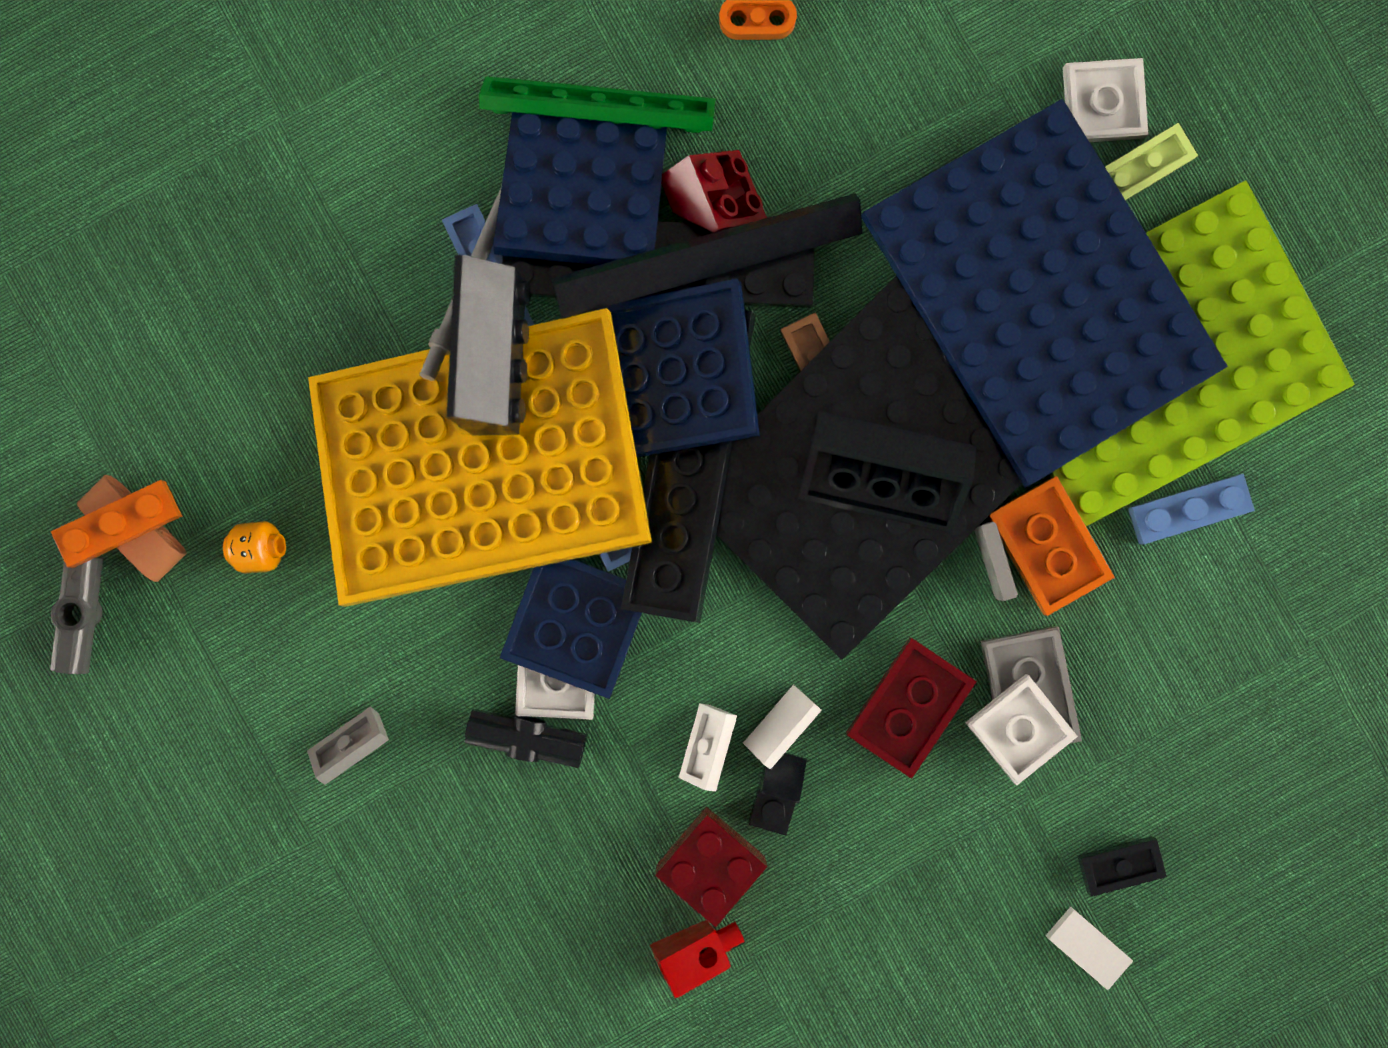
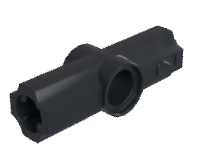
M477 709L471 711L465 732V743L503 751L506 756L521 761L538 762L539 760H544L575 768L580 767L587 738L585 733L549 726L546 721L538 718L516 715L509 717Z

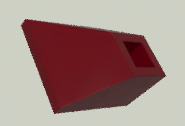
M740 150L688 155L662 174L661 184L673 213L712 232L726 230L767 218L762 200L756 192L748 172L747 163L742 158Z

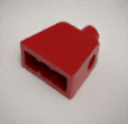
M705 920L656 941L649 946L665 982L676 999L728 970L731 965L726 953L745 944V941L735 921L715 931L711 924ZM707 947L703 953H700L702 949Z

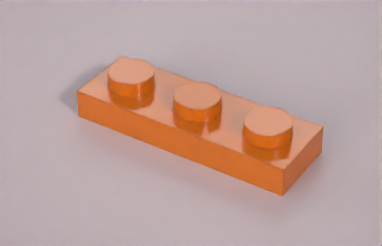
M159 480L51 531V534L67 568H75L182 517V514L166 481Z

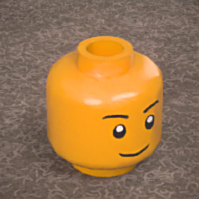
M266 521L237 524L230 530L223 542L225 560L236 571L241 573H259L274 570L286 553L284 536L280 534L275 525Z

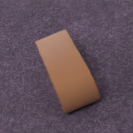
M106 474L77 502V506L84 515H87L131 494V492L117 479ZM164 526L117 547L144 576L154 582L160 581L187 554L185 548Z

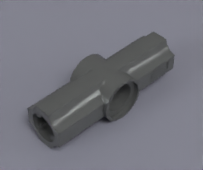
M98 556L75 568H67L64 562L60 597L51 610V620L56 627L50 666L51 671L65 674L89 673L94 629L101 621L103 615L98 598L104 557ZM76 604L82 611V617L79 622L74 620L72 614Z

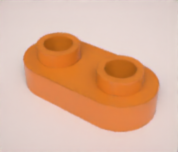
M726 0L719 12V25L722 32L734 40L783 39L792 33L797 19L796 7L791 0ZM735 16H741L744 18L745 23L737 26L731 20ZM780 16L784 22L780 25H774L770 22V18Z

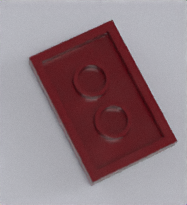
M909 637L845 734L912 779L977 681Z

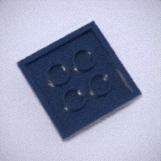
M573 559L534 567L499 658L610 699L642 613L621 609L626 579Z

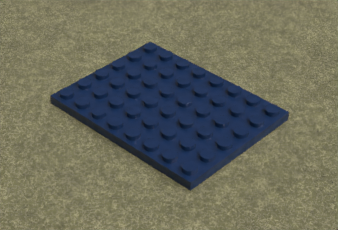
M1063 99L865 210L861 215L862 220L1024 487L1030 486L1228 367Z

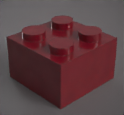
M706 806L657 863L655 876L716 928L767 868L765 856Z

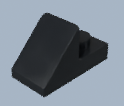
M785 752L771 769L764 765L748 821L749 825L787 835L795 803H799L801 798L806 758Z

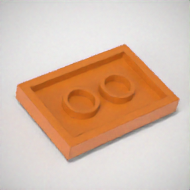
M1057 476L1049 478L998 507L988 516L990 522L997 524L1002 544L1044 616L1054 613L1115 578Z

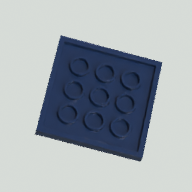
M512 112L493 243L494 255L601 265L654 250L667 127L653 129L647 125L614 124L609 121Z
M738 279L620 302L596 309L608 308L611 312L636 457L760 436L742 286Z

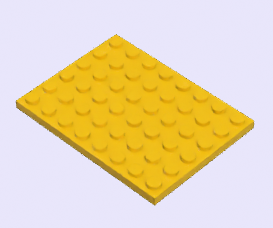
M608 308L528 326L529 340L527 344H523V359H525L527 364V380L525 383H521V398L525 402L526 415L524 422L520 423L519 435L473 436L448 419L446 413L450 355H445L435 381H430L419 375L430 349L308 377L339 606L357 605L652 543L612 316Z

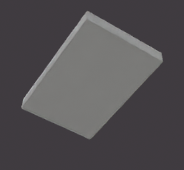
M1054 626L980 641L992 700L1027 674L1078 736L1071 743L1082 741L1059 627Z

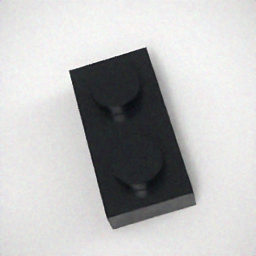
M1153 836L1077 855L1086 891L1091 897L1167 877L1158 841Z

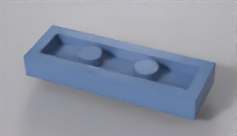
M1238 474L1129 507L1128 511L1138 543L1144 545L1255 511L1244 474Z

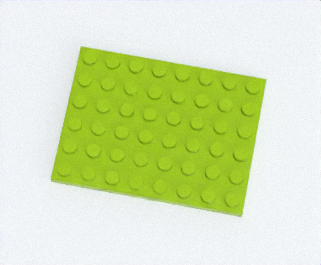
M1246 180L1146 232L1228 367L1049 474L1050 477H1058L1085 526L1096 522L1355 385Z

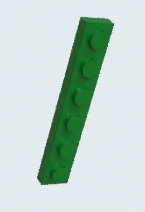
M485 76L479 92V109L491 110L497 114L516 112L609 121L614 124L647 125L653 129L662 127L681 128L690 133H699L702 131H712L716 98Z

